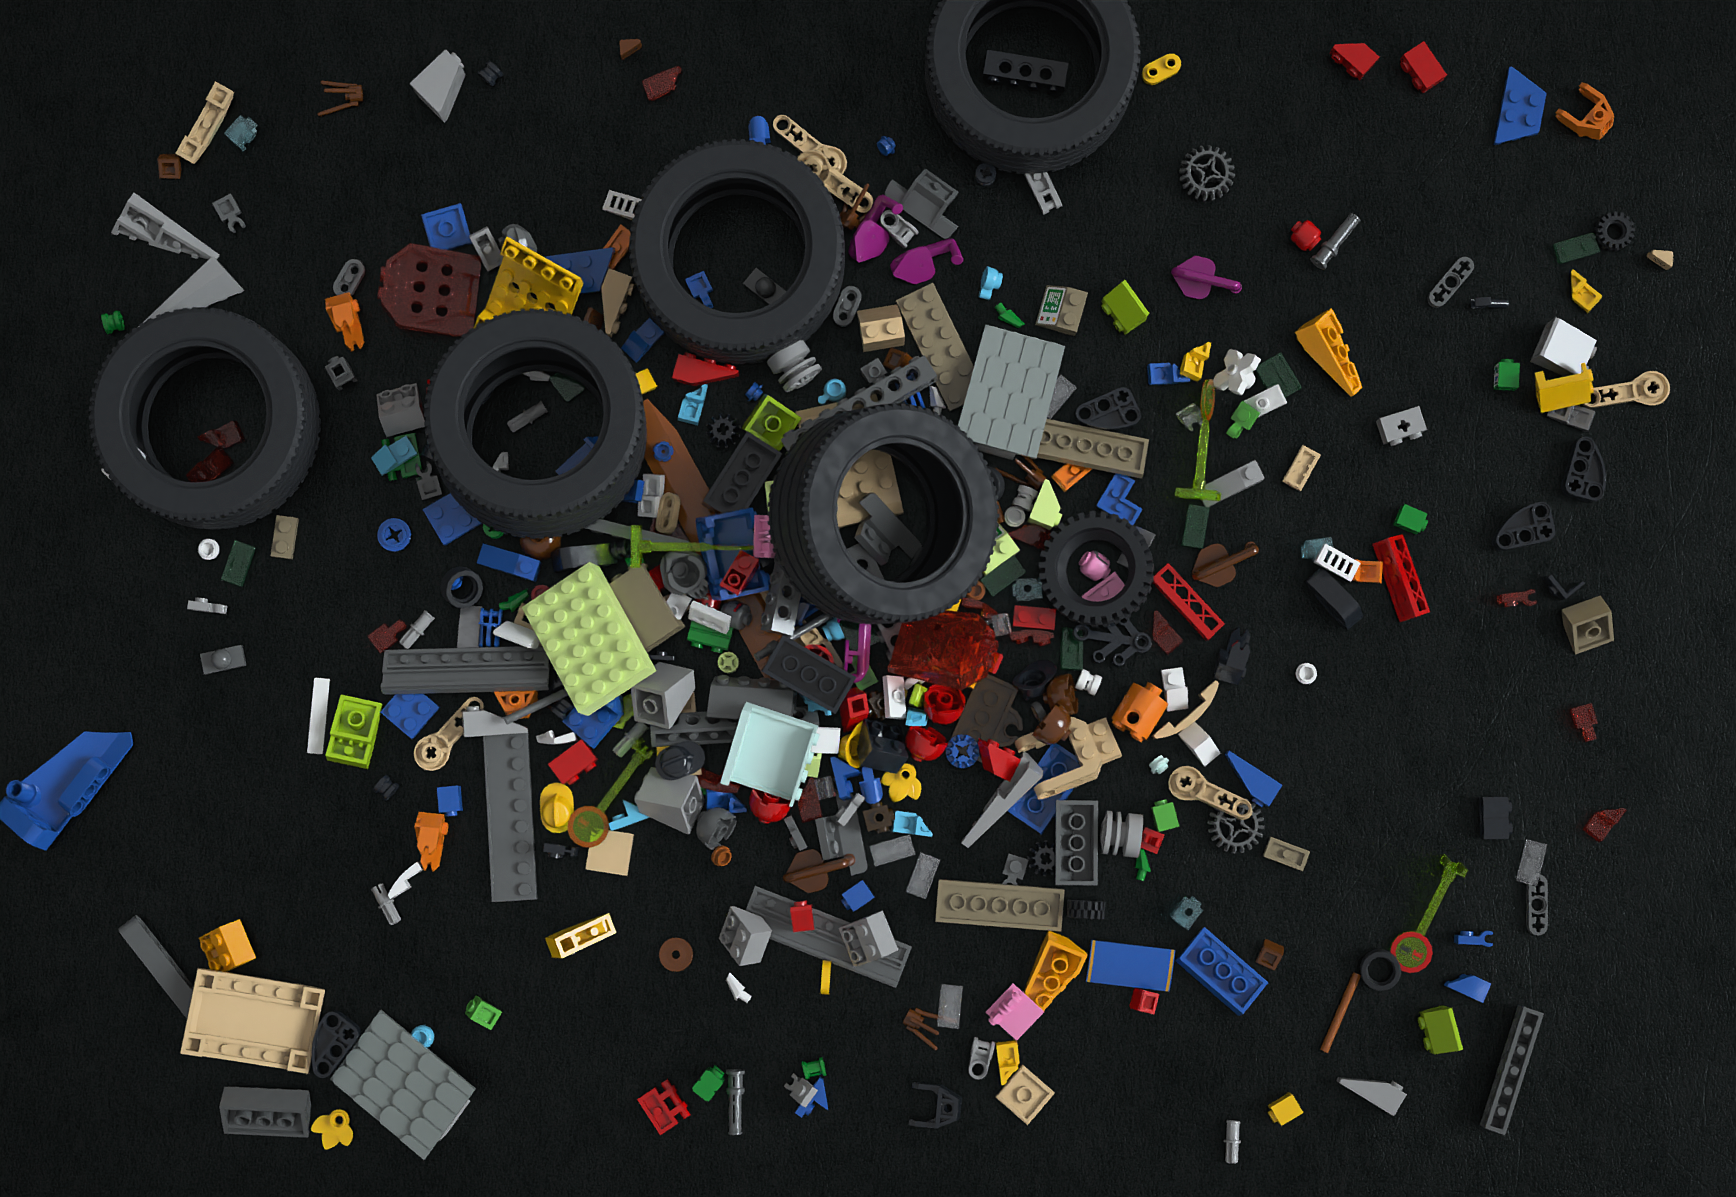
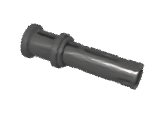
M1350 213L1333 236L1321 244V249L1318 253L1310 258L1315 266L1322 270L1326 269V264L1329 260L1338 254L1339 246L1360 222L1359 217Z
M729 1069L726 1070V1074H728L726 1092L729 1094L728 1134L741 1135L742 1094L745 1092V1088H743V1074H745V1070Z

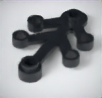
M1129 618L1125 623H1118L1117 625L1124 626L1130 636H1124L1114 623H1110V626L1106 627L1110 633L1092 631L1084 624L1077 625L1072 631L1073 638L1079 642H1083L1086 639L1110 642L1104 648L1092 654L1091 659L1096 664L1103 662L1105 657L1121 644L1131 645L1121 654L1118 653L1112 657V664L1115 667H1120L1135 652H1147L1152 644L1149 635L1144 632H1138ZM1078 630L1083 632V637L1077 635ZM1142 640L1144 645L1139 646L1137 641ZM1095 654H1100L1101 660H1097ZM1116 657L1121 658L1120 664L1115 661Z

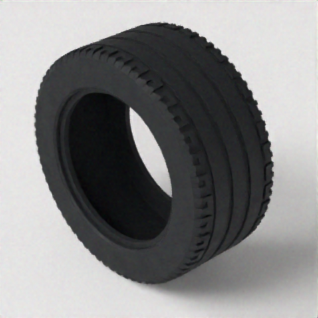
M940 0L928 30L924 67L925 84L929 102L937 121L941 123V127L949 138L952 137L953 142L962 151L965 150L967 155L975 160H981L982 163L993 165L999 168L998 170L1000 171L1003 170L1009 173L1014 171L1016 174H1030V172L1035 174L1045 173L1049 170L1054 172L1064 169L1067 165L1072 166L1080 162L1082 158L1088 157L1117 128L1133 93L1140 65L1139 33L1137 32L1135 17L1133 14L1131 15V7L1128 5L1127 0ZM1019 7H1039L1062 15L1081 31L1091 48L1095 63V81L1092 87L1074 106L1056 115L1043 118H1025L1000 110L984 98L974 85L965 57V52L971 38L986 21L1003 11Z
M731 139L728 142L727 140L714 141L710 145L706 143L702 146H697L695 150L691 151L690 149L686 153L679 155L677 160L673 159L664 167L662 172L659 171L651 181L652 184L648 185L642 194V200L637 204L630 229L629 252L634 281L647 311L659 328L670 339L689 352L695 353L702 358L726 364L727 362L731 364L760 363L799 340H804V342L808 340L830 314L842 286L845 268L844 231L840 214L830 192L817 174L813 173L812 169L803 161H798L796 156L787 151H781L779 147L772 146L771 144L767 146L763 142H756L754 140L746 142L745 139ZM732 195L758 197L781 208L794 221L805 244V255L801 270L787 292L772 304L745 313L717 311L701 304L684 290L676 279L673 269L675 243L686 221L707 203Z
M207 307L175 309L174 312H164L163 314L156 315L154 319L150 318L146 322H142L139 324L140 327L133 328L130 333L124 336L123 340H119L118 344L112 348L113 352L110 355L108 354L107 359L102 363L101 366L103 368L101 371H98L97 379L94 381L96 385L95 388H92V397H90L92 404L89 406V420L91 421L89 428L91 430V438L94 440L93 447L95 448V453L98 458L100 457V464L104 471L109 474L110 480L125 496L143 509L174 523L192 528L213 530L239 527V525L255 522L257 518L261 519L272 513L274 508L278 509L287 501L288 497H291L298 490V485L300 482L303 483L306 475L309 473L307 470L309 467H312L313 460L316 457L314 453L315 450H318L320 440L318 433L321 431V419L319 418L320 410L318 400H316L317 395L309 375L298 358L282 342L250 319L233 312H227L226 310L208 309ZM228 359L248 366L258 379L266 402V424L258 447L241 467L222 478L197 483L174 479L157 460L149 439V414L159 389L175 372L197 361ZM138 448L145 454L146 459L142 456Z
M530 308V311H525V309H520V311L513 310L511 313L506 314L505 312L499 316L495 315L491 320L486 319L484 320L485 322L476 324L474 329L470 328L467 333L461 335L460 340L457 339L448 348L447 354L444 353L441 361L437 364L438 368L433 372V376L430 379L431 385L428 386L425 397L424 426L427 443L446 488L458 504L472 517L477 518L479 522L488 527H494L493 529L498 532L500 531L504 534L511 533L515 537L526 538L527 536L530 539L549 537L550 539L553 537H563L562 534L566 533L570 535L571 533L579 532L583 527L586 529L590 525H594L599 518L602 520L607 514L612 512L613 507L616 508L624 499L625 493H629L634 485V479L638 477L645 455L647 429L643 397L639 381L629 360L624 356L623 351L617 344L612 342L611 338L601 329L598 331L597 327L588 321H581L580 317L572 316L569 313L565 315L562 311L557 312L551 309L544 311L541 308L539 310ZM533 371H550L569 376L589 389L604 411L599 437L592 450L579 464L555 477L541 480H523L496 471L479 457L472 445L474 420L482 402L498 385L516 375Z
M899 403L874 405L836 414L804 432L796 440L797 443L792 444L789 451L785 453L786 457L781 460V464L776 470L778 473L774 475V482L771 484L772 492L769 493L770 502H768V507L770 508L767 512V516H769L768 525H770V530H768L769 535H771L770 542L774 546L773 552L776 553V560L780 562L781 565L779 567L784 571V576L789 578V583L795 587L797 592L801 593V597L806 599L808 603L815 605V608L825 614H830V616L840 620L859 624L919 621L936 616L965 598L966 594L971 592V587L976 586L978 579H981L983 576L982 572L986 571L987 563H990V555H993V546H996L995 537L998 536L996 531L999 527V523H997V518H999V514H997V509H999V505H997L998 495L995 493L997 490L996 486L993 485L994 478L990 475L991 470L987 468L986 465L988 463L983 459L982 452L977 450L978 446L973 444V440L970 437L966 436L967 433L962 431L958 425H954L953 421L946 419L945 416L938 415V412L922 408L921 406ZM871 449L887 453L908 467L923 490L928 509V529L922 550L914 563L904 573L891 581H886L870 574L853 559L843 543L837 521V501L842 482L851 466Z

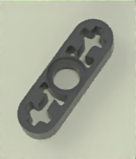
M1459 258L1436 284L1427 297L1430 306L1434 308L1442 307L1474 269V263L1470 258ZM1460 264H1468L1466 267L1468 271L1464 270L1460 275L1456 274L1461 268ZM1447 277H1453L1456 280L1454 288L1446 286L1445 280ZM1442 289L1446 291L1440 298L1442 302L1434 301V295L1439 294Z
M1540 874L1530 875L1526 881V927L1533 935H1542L1548 928V883L1546 878ZM1536 878L1542 882V886H1538V893H1542V896H1532L1531 892L1536 893V886H1532V882L1536 881ZM1536 898L1542 901V908L1538 911H1535L1531 905L1532 901ZM1532 913L1542 914V917H1538V923L1542 924V928H1538L1537 932L1536 928H1532V924L1536 923V917H1532Z

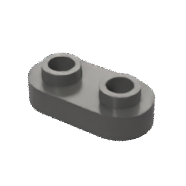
M351 259L343 266L333 284V290L336 295L350 292L352 296L365 275V267L359 260ZM353 268H358L357 274H352ZM347 285L348 290L346 292H342V287Z
M848 286L841 292L833 312V320L838 326L846 327L853 322L861 302V292L858 288ZM854 295L855 299L853 301H849L847 299V296ZM844 313L847 315V319L841 320L839 316Z

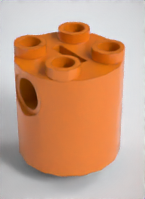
M1149 682L1145 688L1132 683L1111 717L1113 726L1122 732L1125 729L1130 731L1131 737L1141 743L1143 740H1147L1169 705L1159 697L1162 690ZM1139 717L1137 723H1129L1131 718Z

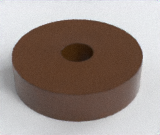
M678 937L668 939L660 948V962L670 971H682L690 965L693 959V949L685 939ZM673 951H679L680 957L674 958L672 956Z

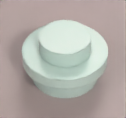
M1162 755L1158 756L1149 765L1152 769L1151 772L1153 774H1161L1168 768L1167 763L1169 760Z

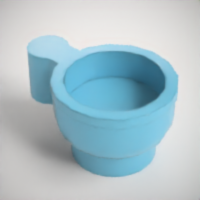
M987 266L982 275L979 297L990 300L993 288H1000L1003 274Z
M839 379L827 381L823 389L824 395L818 398V403L825 405L828 400L831 402L841 401L846 395L845 384Z
M835 617L826 621V625L822 626L828 641H838L845 638Z
M426 1025L417 1026L411 1032V1035L426 1047H429L434 1041L433 1030Z

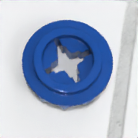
M391 518L380 525L377 536L383 548L396 552L404 549L410 543L411 532L409 526L403 520ZM390 528L395 532L401 531L400 534H398V540L400 542H398L394 538L389 539V537L392 535Z
M957 735L948 742L946 747L947 759L955 767H970L978 759L979 746L972 737ZM957 744L958 746L963 748L964 746H967V744H969L966 752L968 753L970 758H968L967 756L965 757L964 755L956 758L959 753V750L955 745Z

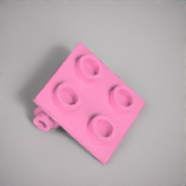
M754 515L753 557L774 558L776 554L773 552L774 546L770 542L771 535H769L768 531L770 530V525H768L769 516Z
M1012 984L986 1013L990 1016L989 1022L992 1025L999 1024L1015 1040H1018L1044 1011L1016 985Z

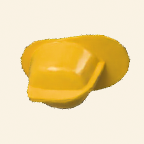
M862 722L858 723L852 733L842 737L839 742L838 758L847 761L853 768L861 767L857 746Z
M562 783L549 784L543 789L540 796L542 823L547 830L553 833H561L568 830L569 819L574 813L572 792L568 786Z

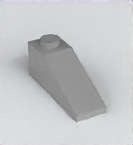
M1256 460L1197 489V492L1205 508L1263 481L1265 478Z
M467 706L466 710H462L464 737L528 733V728L515 722L507 725L503 717L484 709H479V706Z
M1338 1077L1336 1080L1393 1116L1407 1095L1402 1092L1403 1087L1394 1081L1389 1084L1385 1081Z

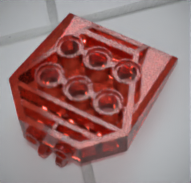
M410 243L388 259L386 266L381 267L380 282L383 283V287L379 286L377 299H382L381 306L401 329L461 337L462 334L467 333L474 325L482 260L480 256ZM424 263L427 265V271L419 272L416 269L417 264ZM443 267H450L453 273L445 276L442 274L441 269ZM420 283L424 285L425 290L418 293L414 290L413 286ZM441 287H446L449 289L450 294L448 296H441L438 290ZM413 304H420L423 310L420 313H414L411 310V306ZM439 307L445 308L447 315L444 317L438 316L436 309Z
M945 610L927 619L902 623L890 664L888 665V672L963 690L987 677L989 668H993V653H997L998 640H995L996 636L993 629L979 614Z

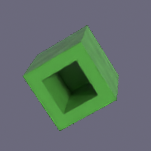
M1167 799L1154 802L1155 806L1150 808L1157 832L1179 827L1173 802L1167 803Z

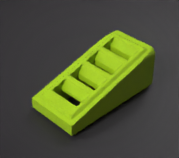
M916 683L908 704L924 709L923 698L925 692L929 689Z

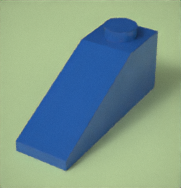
M486 544L482 545L477 564L533 582L537 581L542 562Z
M1227 751L1225 757L1248 795L1253 798L1251 801L1260 807H1263V805L1270 806L1282 784L1234 753Z

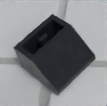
M864 719L857 746L860 766L897 774L908 759L901 727Z

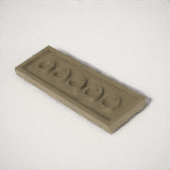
M931 283L896 300V303L921 355H925L937 374L938 381L935 384L949 412L964 405L974 366L934 284Z
M1046 419L1037 457L1142 479L1149 439Z
M939 879L935 922L1061 931L1064 889Z

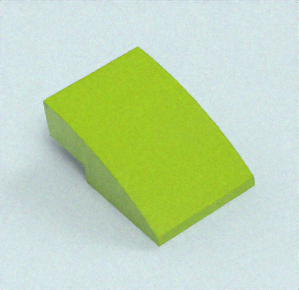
M345 695L340 696L325 755L328 761L368 769L378 730L382 703Z

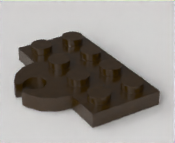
M981 671L951 739L957 735H968L977 744L979 738L986 742L988 739L999 743V747L1010 746L1015 743L1018 737L1008 736L1005 730L1008 725L1013 724L1018 730L1023 731L1022 718L1016 710L1011 708L1018 688ZM957 744L955 745L959 750V753L967 757H970L966 752L969 744H967V746H964L963 748L958 746ZM979 750V756H978L977 761L982 763V759H981V755H980V750Z

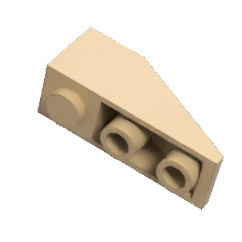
M608 269L601 287L605 330L610 338H612L613 333L616 334L620 327L619 317L621 314L624 315L628 305L626 299L628 295H632L635 288L631 276L612 269Z

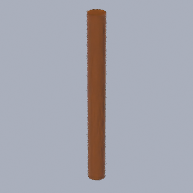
M1353 972L1320 1050L1329 1052L1361 975Z

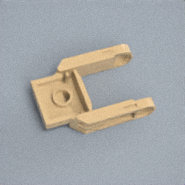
M1071 717L1069 730L1072 732L1069 735V740L1081 767L1037 784L1034 787V791L1038 799H1046L1095 780L1099 775L1102 764L1122 757L1106 718L1087 725L1086 722ZM1033 732L1015 741L1018 753L1035 747L1038 749L1048 744H1044L1032 736Z

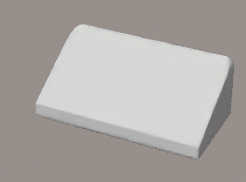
M510 621L504 622L493 631L494 635L527 648L536 649L540 642L534 630Z
M818 727L816 733L820 734L817 745H812L811 752L837 754L839 751L840 728Z

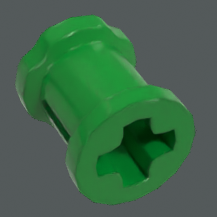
M819 1057V1060L802 1062L806 1080L821 1074L823 1076L827 1075L822 1057Z

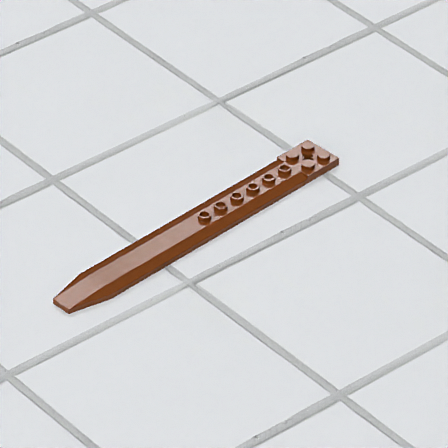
M646 399L643 401L647 429L644 458L653 474L665 475L664 494L670 492L679 496L680 509L678 520L697 554L701 555L695 521L698 517L716 514L701 504L709 489L677 430ZM662 441L668 442L674 450L671 459L666 462L656 460L654 457L655 453L653 452L654 446ZM761 593L722 600L724 604L731 600H736L750 607L752 621L744 629L739 630L761 671L770 655L757 661L754 654L767 647L766 645L771 641H777L781 637V635L761 630V615L765 612L766 607ZM761 671V673L763 674L764 678H769L770 680H775L774 678L770 677L769 675H767V674H765V673H763V672Z

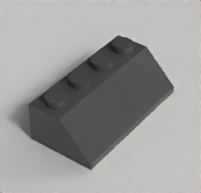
M727 675L715 676L710 687L707 717L740 719L746 702L793 717L797 706V692L781 682L770 680L769 678L750 679L747 676L738 678Z
M1056 800L1055 885H1098V801Z
M224 1087L219 1106L224 1134L309 1137L311 1101L308 1090Z

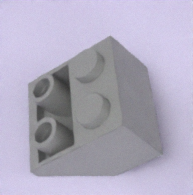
M417 383L404 385L393 390H385L377 394L379 419L386 437L425 427L424 408Z
M732 906L729 909L719 939L737 964L743 966L761 962L772 930L761 916Z
M883 911L839 928L854 967L880 959L898 950Z

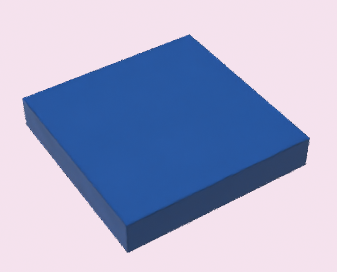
M461 203L421 215L433 255L473 244L469 237L470 232Z

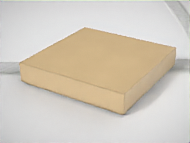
M600 829L597 835L592 831L590 842L601 837L604 829ZM609 830L606 839L601 844L589 847L586 869L627 876L634 834Z
M1022 1064L995 1097L1028 1125L1055 1092Z

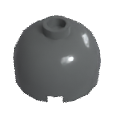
M719 807L702 811L697 817L698 822L696 824V834L699 840L710 850L721 846L718 842L723 837L725 840L730 837L736 826L737 821L734 819L736 816L730 811Z

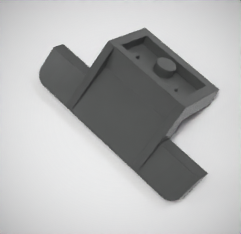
M924 169L914 180L909 190L894 180L889 183L885 196L902 204L904 211L942 238H949L958 228L956 224L942 214L959 192L927 169Z
M870 492L861 498L859 503L870 515L859 523L854 538L880 566L888 562L891 550L897 546H900L912 559L918 548L922 547L920 541L875 493Z
M836 794L838 810L842 806L846 807L852 799L843 801L839 794ZM857 810L844 827H840L835 823L838 818L835 815L815 819L823 860L853 854L856 861L852 866H849L851 876L865 872L867 870V861Z

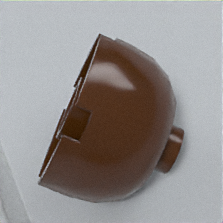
M527 536L526 538L520 537V545L522 551L528 557L545 561L551 558V552L560 549L562 537L550 539L549 537H544V539H530Z
M1071 674L1055 676L1048 682L1046 692L1043 694L1044 703L1049 704L1050 709L1058 702L1070 715L1078 713V698H1075L1074 693L1077 690Z
M1058 702L1050 709L1051 712L1045 715L1032 734L1034 738L1044 744L1051 745L1056 744L1059 740L1065 741L1072 732L1069 730L1071 716Z

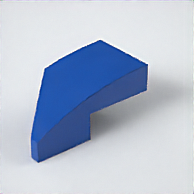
M1150 363L1147 365L1149 385L1188 383L1190 378L1181 375L1180 370L1177 369L1178 367L1175 364Z
M727 788L706 789V810L719 807L728 809L731 813L747 812L746 806Z
M1462 974L1459 976L1460 978L1454 981L1445 982L1444 986L1482 1003L1491 986V983L1471 974Z

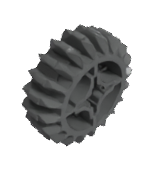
M1208 145L1206 151L1203 146H1200L1199 153L1196 149H1192V155L1186 154L1185 156L1187 161L1183 160L1181 162L1184 168L1179 170V173L1183 174L1179 180L1182 182L1186 181L1182 186L1183 189L1189 187L1188 195L1195 192V199L1202 195L1203 201L1207 200V196L1210 197L1211 201H1214L1215 194L1221 198L1223 196L1222 191L1225 193L1229 191L1227 186H1232L1233 181L1230 179L1235 177V174L1230 172L1234 170V165H1228L1232 159H1224L1225 151L1221 155L1218 154L1219 147H1216L1214 152L1211 151V145ZM1200 159H1210L1205 165L1193 164ZM1215 162L1220 165L1223 176L1220 175V172L1216 171L1214 167ZM1210 165L1211 167L1209 169V176L1206 177L1205 181H1203L1205 177V170H1207ZM1191 171L1199 177V185L1194 182ZM1208 182L1220 183L1213 188H1204Z
M1221 800V801H1220V803H1221L1220 805H1223V803H1225V801H1224V800ZM1251 803L1252 809L1255 807V803ZM1245 804L1239 805L1237 813L1244 815L1245 811L1248 812L1249 810L1248 806ZM1216 808L1214 810L1217 811V814L1212 812L1209 814L1210 817L1214 818V821H1207V824L1214 825V828L1208 829V832H1215L1216 834L1211 837V840L1219 839L1216 844L1217 847L1222 846L1224 843V851H1228L1231 846L1232 853H1236L1237 847L1240 853H1243L1244 845L1248 850H1251L1250 842L1258 844L1254 837L1263 836V834L1257 832L1258 829H1264L1263 825H1258V822L1263 821L1264 818L1256 817V815L1260 814V809L1254 812L1252 810V815L1250 816L1252 828L1245 825L1244 820L1236 817L1228 818L1222 816L1224 812ZM1236 819H1238V824L1243 828H1236V831H1234V826L1229 822H1236ZM1220 822L1228 827L1227 839L1220 831ZM1239 832L1249 834L1245 840L1237 843L1233 842L1234 837Z

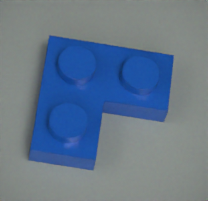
M1115 473L1096 507L1107 512L1109 515L1116 514L1120 519L1125 518L1131 525H1134L1142 508L1126 500L1125 497L1135 480L1126 475Z

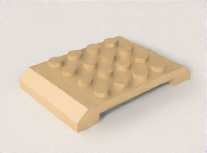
M873 394L870 399L878 402L877 395ZM837 403L796 411V414L801 417L798 423L799 428H801V424L806 420L812 419L813 421L818 418L819 413L823 410L835 408ZM856 404L853 410L864 408V406ZM871 449L851 466L842 482L838 495L837 521L839 528L857 525L870 515L859 503L860 499L870 492L875 493L896 516L904 514L891 455Z
M197 968L180 1054L199 1057L206 1056L308 1074L312 1057V1043L318 1027L325 989Z

